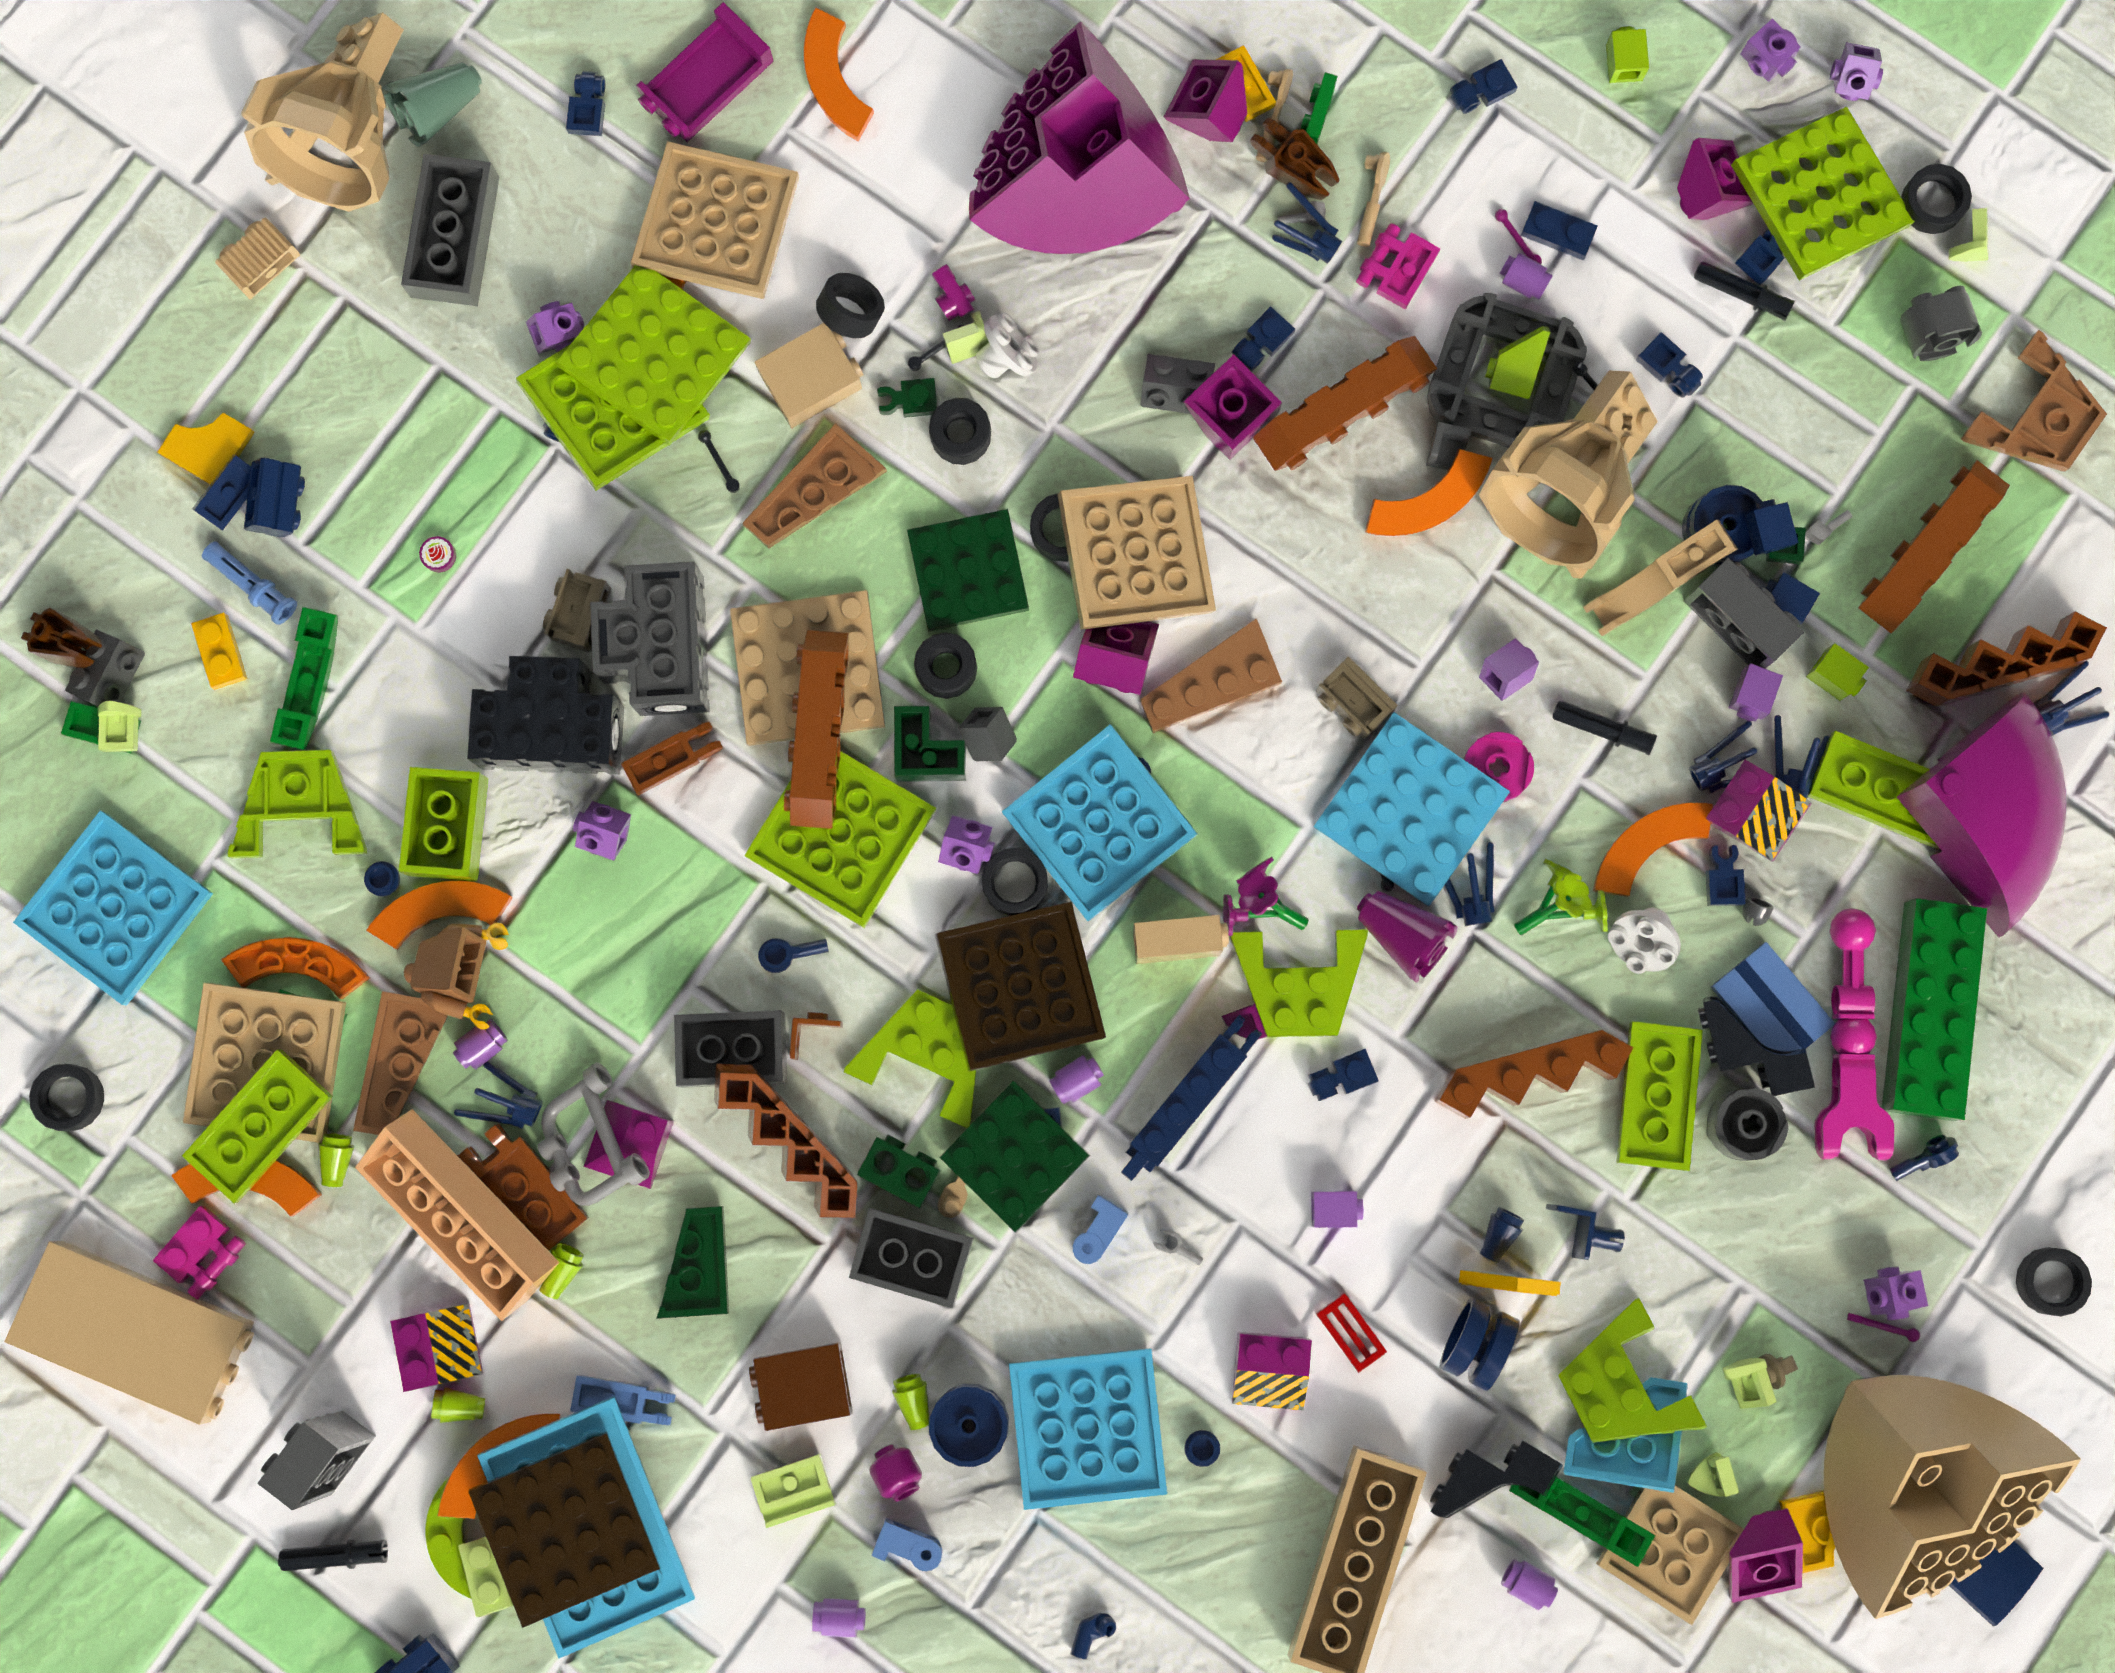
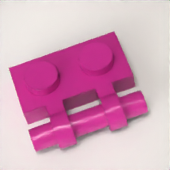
M1390 223L1385 232L1380 233L1375 241L1376 247L1371 256L1365 258L1361 264V273L1356 279V283L1367 288L1372 279L1377 278L1382 282L1376 294L1406 310L1441 248L1412 232L1406 242L1403 243L1396 239L1401 229L1397 225ZM1393 253L1397 257L1390 269L1381 265L1386 255Z
M199 1206L152 1261L178 1284L184 1283L190 1275L193 1276L195 1282L187 1292L198 1300L206 1290L211 1291L218 1283L216 1278L228 1265L232 1266L239 1258L238 1253L246 1243L236 1235L228 1244L221 1239L230 1228L207 1207ZM213 1250L217 1257L205 1269L200 1263Z

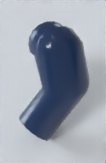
M1098 1613L1082 1620L1079 1623L1070 1654L1081 1659H1087L1093 1640L1103 1636L1110 1637L1115 1633L1117 1627L1115 1620L1107 1613Z

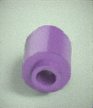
M1518 253L1516 258L1509 255L1499 273L1505 277L1502 284L1529 299L1531 296L1540 299L1553 277L1552 274L1546 272V267L1521 253Z
M492 1019L486 1022L489 1028L479 1029L474 1026L454 1042L457 1049L453 1054L465 1069L471 1065L477 1070L503 1049L502 1045L508 1041L505 1034Z
M1082 1055L1056 1071V1076L1050 1079L1049 1082L1061 1102L1065 1104L1070 1100L1075 1102L1100 1087L1102 1084L1099 1078L1104 1076L1094 1058L1087 1060Z
M1513 1559L1501 1580V1585L1507 1588V1593L1536 1610H1540L1543 1606L1550 1607L1558 1593V1588L1554 1586L1555 1578L1525 1560L1519 1562Z
M824 1598L823 1602H814L812 1631L821 1632V1636L856 1638L858 1630H864L866 1609L859 1608V1600Z

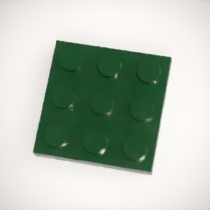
M1008 509L907 530L928 632L1029 611Z
M1013 1081L939 1158L1017 1233L1091 1155L1016 1081Z

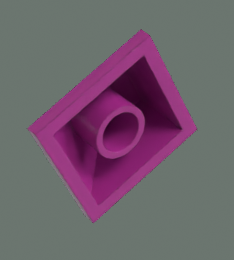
M1193 59L1163 117L1167 121L1209 141L1233 142L1240 132L1241 125L1247 115L1242 64L1238 60Z
M1700 137L1693 140L1677 186L1681 198L1680 207L1688 219L1708 220L1753 204L1731 166L1739 158L1732 140Z
M606 1100L604 1110L624 1159L636 1153L645 1161L650 1175L638 1185L651 1189L674 1121ZM596 1129L583 1167L612 1176L614 1171Z
M1788 1508L1777 1511H1765L1759 1515L1752 1516L1730 1550L1729 1588L1732 1603L1802 1588L1803 1542Z

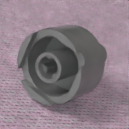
M1961 285L1952 287L1944 293L1932 296L1931 293H1923L1914 297L1911 300L1912 307L1906 310L1900 318L1913 358L1916 359L1919 356L1920 361H1933L1957 353L1956 346L1965 342L1966 346L1969 347L1979 340L1982 335L1969 295L1966 293L1964 286Z
M1748 1088L1729 1091L1714 1102L1707 1117L1706 1131L1709 1140H1711L1720 1153L1734 1160L1750 1161L1766 1158L1781 1148L1787 1137L1788 1122L1783 1111L1784 1108L1776 1097L1761 1089ZM1750 1118L1748 1124L1753 1127L1752 1131H1744L1743 1119Z

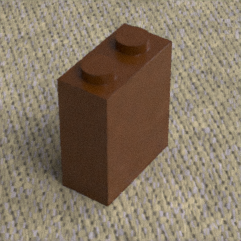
M841 1342L756 1357L753 1359L754 1366L749 1367L752 1388L758 1387L760 1402H755L756 1418L758 1424L764 1423L765 1431L850 1416L853 1413Z

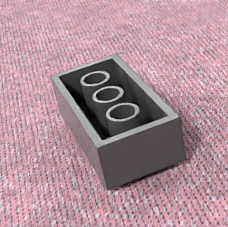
M423 154L401 282L402 287L411 298L478 307L499 183V175L491 162Z
M343 1410L332 1414L327 1413L322 1417L317 1416L315 1419H307L302 1424L297 1422L283 1440L287 1444L279 1455L273 1453L262 1466L260 1471L264 1475L257 1484L292 1511L311 1504L335 1492L376 1435Z

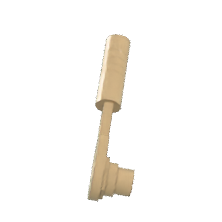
M1284 69V71L1279 72L1271 70L1268 77V84L1279 88L1277 102L1272 115V119L1278 122V124H1281L1279 117L1292 84L1293 70ZM1264 130L1262 137L1274 146L1275 138ZM1257 152L1256 159L1265 163L1267 159Z
M1382 152L1380 155L1376 154L1375 156L1367 155L1365 159V168L1372 169L1376 173L1371 201L1367 202L1357 244L1363 247H1370L1380 208L1378 201L1390 166L1389 152Z
M958 1176L955 1182H951L944 1187L938 1200V1210L947 1218L959 1215L968 1194L965 1183Z

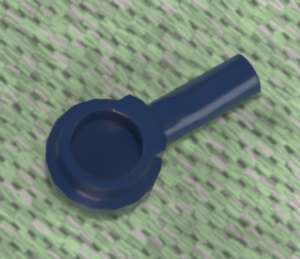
M772 938L761 945L758 952V960L766 971L781 973L790 967L793 959L829 952L827 940L821 939L790 946L788 942L782 939Z
M1945 1135L1936 1136L1926 1143V1148L1922 1154L1912 1159L1909 1158L1889 1170L1893 1178L1898 1181L1919 1169L1925 1171L1929 1168L1946 1165L1958 1157L1959 1152L1956 1149L1958 1143L1953 1137H1946Z

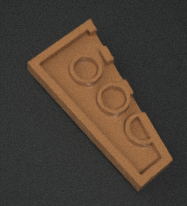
M835 423L742 524L769 549L886 473L887 470Z
M1257 618L1140 699L1152 733L1282 684L1281 677Z
M382 991L353 1131L379 1135L385 1126L400 1117L448 1015L436 1012L423 1002L421 998Z

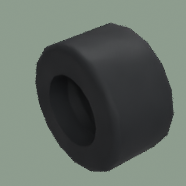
M953 398L944 401L935 409L930 418V439L934 450L943 460L959 465L975 462L985 454L991 442V424L987 412L978 403L968 398ZM956 420L970 422L974 429L972 438L964 443L951 441L947 435L949 424Z
M944 632L932 635L922 642L916 651L914 660L919 683L925 691L934 697L945 699L958 697L969 690L976 679L978 667L974 650L968 641L957 634ZM942 653L953 654L959 661V670L951 678H940L933 671V661Z

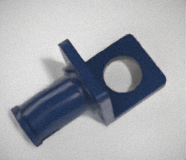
M1553 1204L1546 1205L1548 1210L1578 1215L1572 1258L1589 1260L1591 1247L1613 1250L1614 1252L1622 1250L1624 1243L1610 1241V1238L1625 1240L1624 1231L1622 1229L1596 1226L1597 1212Z

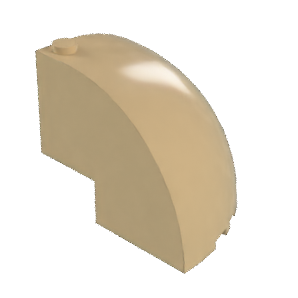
M1889 1375L1851 1381L1845 1389V1395L1837 1409L1827 1439L1824 1459V1495L1834 1544L1854 1590L1874 1619L1911 1608L1913 1604L1911 1600L1922 1594L1927 1593L1930 1598L1940 1594L1941 1590L1950 1585L1954 1578L1960 1582L1980 1569L1982 1565L1978 1560L1989 1555L1994 1548L2000 1553L2021 1534L2016 1528L2024 1527L2034 1518L2037 1519L2044 1510L2039 1506L2051 1490L2054 1493L2060 1492L2076 1469L2081 1458L2057 1436L2032 1418L2000 1400L1971 1388L1944 1380L1912 1375Z

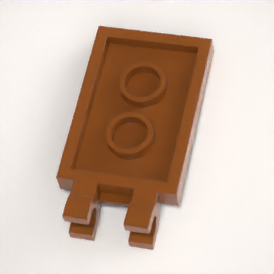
M500 1123L495 1124L484 1133L497 1148L485 1160L481 1159L472 1146L467 1147L457 1155L548 1250H551L589 1218L581 1207L570 1199L566 1190L558 1191L550 1181V1174L552 1172L525 1139L520 1136L512 1142Z

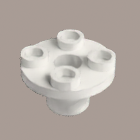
M1003 312L999 316L994 315L984 323V331L989 343L977 352L976 361L980 369L987 376L998 378L1008 369H1012L1022 376H1029L1037 369L1035 356L1039 354L1038 346L1031 338H1024L1009 314Z
M1657 908L1633 910L1621 914L1613 923L1608 934V940L1615 953L1626 963L1630 971L1637 974L1669 968L1677 959L1681 948L1679 936L1674 926L1671 925L1669 916Z

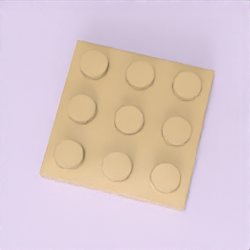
M1676 1485L1674 1493L1641 1488L1624 1515L1627 1519L1656 1535L1639 1567H1636L1606 1548L1596 1564L1690 1625H1693L1728 1566L1729 1552L1744 1529Z

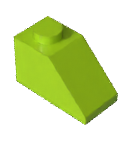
M1541 326L1500 349L1496 359L1490 357L1484 377L1490 379V389L1530 399L1550 335L1548 327Z

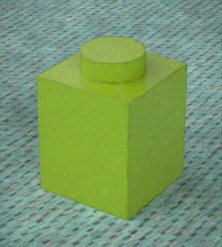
M1624 26L1611 32L1606 43L1609 83L1643 81L1649 70L1646 29Z
M1834 643L1825 649L1806 677L1841 701L1849 695L1855 697L1867 681L1863 678V675L1869 667Z

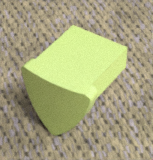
M1987 208L1972 209L1973 242L1950 248L1949 260L1962 262L1989 260Z
M980 311L970 314L973 323L943 333L946 349L952 364L976 356L977 352L989 343L984 331V322Z
M105 701L99 704L98 750L102 752L138 751V718L141 717L142 709L115 701Z
M1742 1359L1722 1369L1725 1379L1732 1382L1740 1409L1766 1407L1777 1402L1767 1373L1765 1359Z
M1717 1452L1701 1460L1686 1480L1688 1486L1712 1496L1727 1497L1739 1493L1729 1457L1721 1456Z

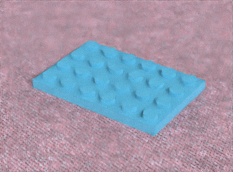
M615 1396L477 1455L486 1479L490 1481L606 1431L609 1435L659 1561L660 1569L543 1619L559 1659L695 1600L694 1592Z

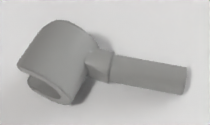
M1311 201L1310 203L1325 218V204L1319 201ZM1308 211L1307 213L1278 217V220L1285 224L1306 222L1311 226H1320Z
M1847 510L1827 525H1824L1817 519L1807 530L1805 536L1813 543L1819 545L1838 526L1852 518V514Z
M1160 1229L1161 1232L1167 1234L1168 1241L1166 1245L1153 1242L1156 1249L1169 1254L1177 1253L1197 1265L1202 1263L1203 1257L1181 1244L1178 1234Z

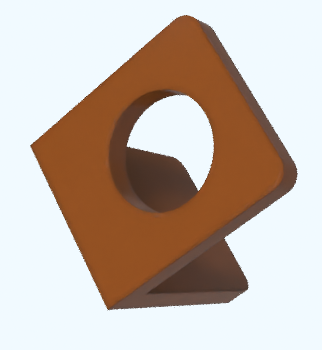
M807 1012V1019L793 1018L790 1059L798 1060L801 1025L843 1028V1022L828 1020L829 1014Z

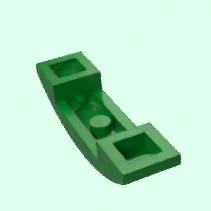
M302 607L294 640L298 642L283 708H278L270 742L302 750L306 749L317 723L330 677L336 644L338 615Z
M1556 1477L1546 1497L1524 1486L1511 1485L1509 1489L1513 1494L1636 1567H1639L1656 1536Z

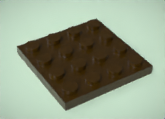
M1072 901L935 934L969 1072L1106 1038Z
M607 1431L473 1487L468 1491L522 1628L660 1569L659 1561Z

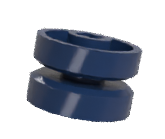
M1724 485L1712 489L1689 506L1682 522V537L1685 541L1715 520H1719L1722 525L1725 522L1728 527L1725 530L1738 549L1712 566L1719 567L1728 558L1733 563L1740 562L1754 554L1744 516L1755 510L1754 504L1763 501L1755 492L1743 486Z
M1471 1297L1461 1310L1442 1352L1439 1368L1457 1377L1468 1369L1469 1382L1488 1391L1499 1377L1517 1337L1520 1319L1500 1311L1490 1320V1305Z
M964 1383L950 1388L938 1399L929 1417V1435L934 1449L944 1460L959 1467H976L989 1462L1001 1451L1009 1430V1415L1003 1400L994 1390L981 1384ZM971 1419L975 1422L976 1426L973 1432L967 1433V1428H962L964 1420Z

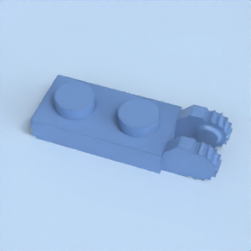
M584 1375L576 1376L570 1412H578L615 1396L625 1421L641 1424L642 1421L661 1425L671 1424L672 1417L665 1413L644 1411L647 1399L669 1404L675 1402L676 1394L649 1390L647 1386Z

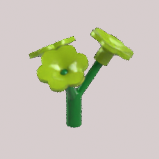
M1545 859L1543 864L1553 874L1547 884L1550 888L1539 908L1514 924L1517 932L1522 936L1545 920L1583 917V920L1596 919L1601 931L1608 932V916L1604 891H1597V900L1592 905L1588 897L1589 888L1581 881V876ZM1554 894H1555V895H1556L1555 902H1554L1553 904L1549 905L1550 902H1551V900H1552V898H1553V896H1554Z

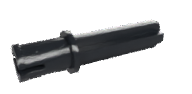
M1704 261L1699 263L1694 273L1695 280L1753 305L1752 310L1756 311L1758 308L1783 321L1787 319L1795 302L1767 289V285H1764L1762 288Z
M1558 701L1552 716L1556 721L1613 741L1616 747H1619L1621 744L1643 752L1648 756L1657 738L1656 734L1629 726L1626 720L1621 723L1564 701Z
M351 1539L346 1544L282 1549L278 1555V1566H280L282 1571L336 1566H347L349 1569H354L356 1565L386 1563L388 1560V1550H383V1548L388 1547L385 1539L359 1543Z

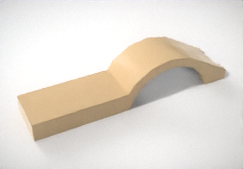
M1715 520L1657 558L1644 570L1613 590L1597 597L1583 608L1586 613L1592 610L1595 612L1604 626L1598 631L1601 636H1604L1652 607L1678 587L1738 548L1721 522Z

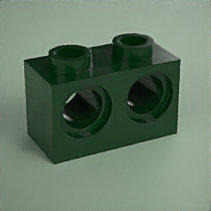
M887 1134L885 1140L876 1137L857 1175L906 1202L922 1208L941 1172L940 1169L934 1167L937 1160L921 1151H918L916 1157L903 1150L906 1145L904 1142ZM882 1151L891 1152L895 1158L893 1168L886 1172L879 1170L876 1166V1157ZM915 1167L923 1169L926 1174V1182L920 1188H913L907 1182L908 1172Z

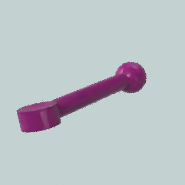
M1498 209L1495 212L1496 220L1504 224L1526 257L1541 264V257L1531 252L1509 221L1508 212L1505 209Z
M1848 1313L1847 1320L1905 1336L1910 1342H1917L1920 1339V1332L1915 1328L1906 1330Z

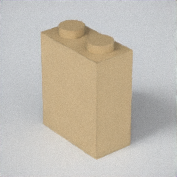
M824 323L754 361L758 373L791 429L862 389L859 378L864 374L854 357L848 360L842 350L847 347L843 337L831 331Z
M1220 915L1134 923L1133 927L1136 964L1218 957L1223 952V948L1229 944L1227 923H1220Z

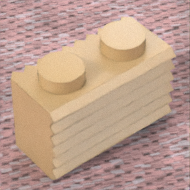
M265 217L262 218L261 222L255 221L250 224L245 230V236H242L241 240L237 241L236 244H229L223 248L219 254V259H216L215 263L251 300L297 259L300 253Z

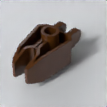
M1266 118L1262 123L1263 128L1279 142L1277 147H1274L1259 134H1254L1249 141L1267 159L1264 163L1266 173L1285 185L1291 182L1304 196L1318 200L1328 197L1330 193L1316 177L1331 187L1340 181L1331 160L1304 129L1289 132L1272 118Z
M52 608L44 610L41 615L33 612L30 618L34 621L31 632H23L21 639L27 642L29 652L59 665L85 668L94 664L95 661L86 657V651L82 650V648L86 650L91 646L101 648L102 642L96 634L76 620Z

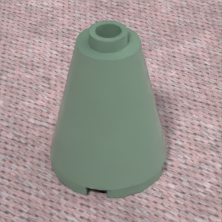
M461 62L391 81L383 86L384 90L389 91L384 95V98L400 129L408 128L413 134L408 139L415 146L420 147L426 144L480 93L479 85L482 84V80L472 65L468 67L465 63Z

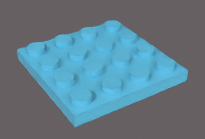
M1393 712L1313 827L1429 907L1510 791Z
M1111 724L1002 811L1003 815L1033 853L1042 861L1044 867L1087 921L1092 920L1198 835L1196 830Z
M100 810L13 923L121 1005L127 1006L214 893L106 812Z
M1151 1348L1009 1363L1024 1510L1167 1495Z

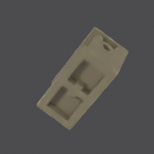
M566 569L564 577L560 576L554 588L556 600L553 609H548L544 616V634L551 641L590 652L592 647L590 602L603 601L607 603L612 589L607 581L577 572L573 574L570 569Z
M1349 656L1323 681V684L1320 683L1316 690L1319 694L1317 699L1321 705L1331 713L1335 710L1344 719L1342 724L1346 730L1354 737L1360 735L1364 740L1398 706Z

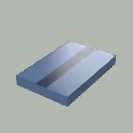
M1767 942L1760 945L1711 986L1722 1002L1761 1043L1773 1049L1790 1051L1807 1048L1835 1024Z

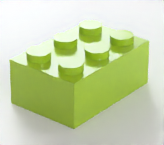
M410 767L399 872L413 877L478 881L489 778L480 772Z

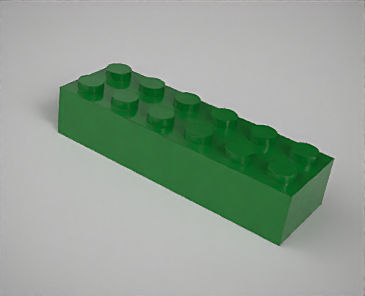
M1919 898L1904 902L1882 1109L1886 1112L1947 1121L1965 1120L1987 908Z

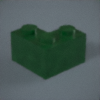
M894 706V776L896 781H967L965 740H932L931 710L929 706Z

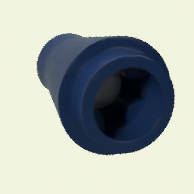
M1498 1207L1495 1214L1491 1213L1480 1254L1493 1262L1499 1263L1505 1252L1524 1230L1521 1228L1524 1219L1504 1208Z

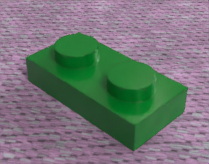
M1327 72L1324 73L1321 84L1316 82L1314 84L1309 100L1310 103L1315 104L1312 115L1305 113L1301 129H1304L1317 145L1338 78L1337 75Z

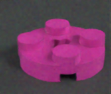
M1492 732L1477 739L1467 750L1464 760L1509 790L1510 793L1503 801L1507 802L1517 798L1529 786L1534 774V760L1531 753L1528 752L1518 737L1505 732ZM1496 758L1502 759V765L1508 769L1507 772H1502L1499 777L1495 776L1493 770L1489 769V764L1495 763Z

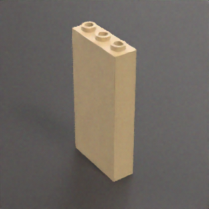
M49 1241L4 1342L193 1423L202 1425L211 1422L212 1419L215 1420L219 1416L224 1406V1399L221 1397L225 1388L234 1382L238 1374L239 1366L236 1363L241 1352H245L252 1342L254 1332L251 1329L254 1321L204 1300H197L185 1292L64 1241Z

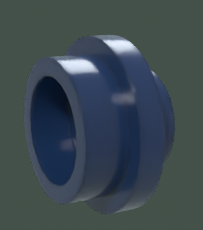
M380 861L372 864L366 870L364 883L372 894L382 897L388 896L398 888L400 874L394 865Z
M1195 1431L1186 1439L1184 1445L1185 1455L1196 1466H1209L1219 1457L1220 1443L1217 1437L1209 1431Z

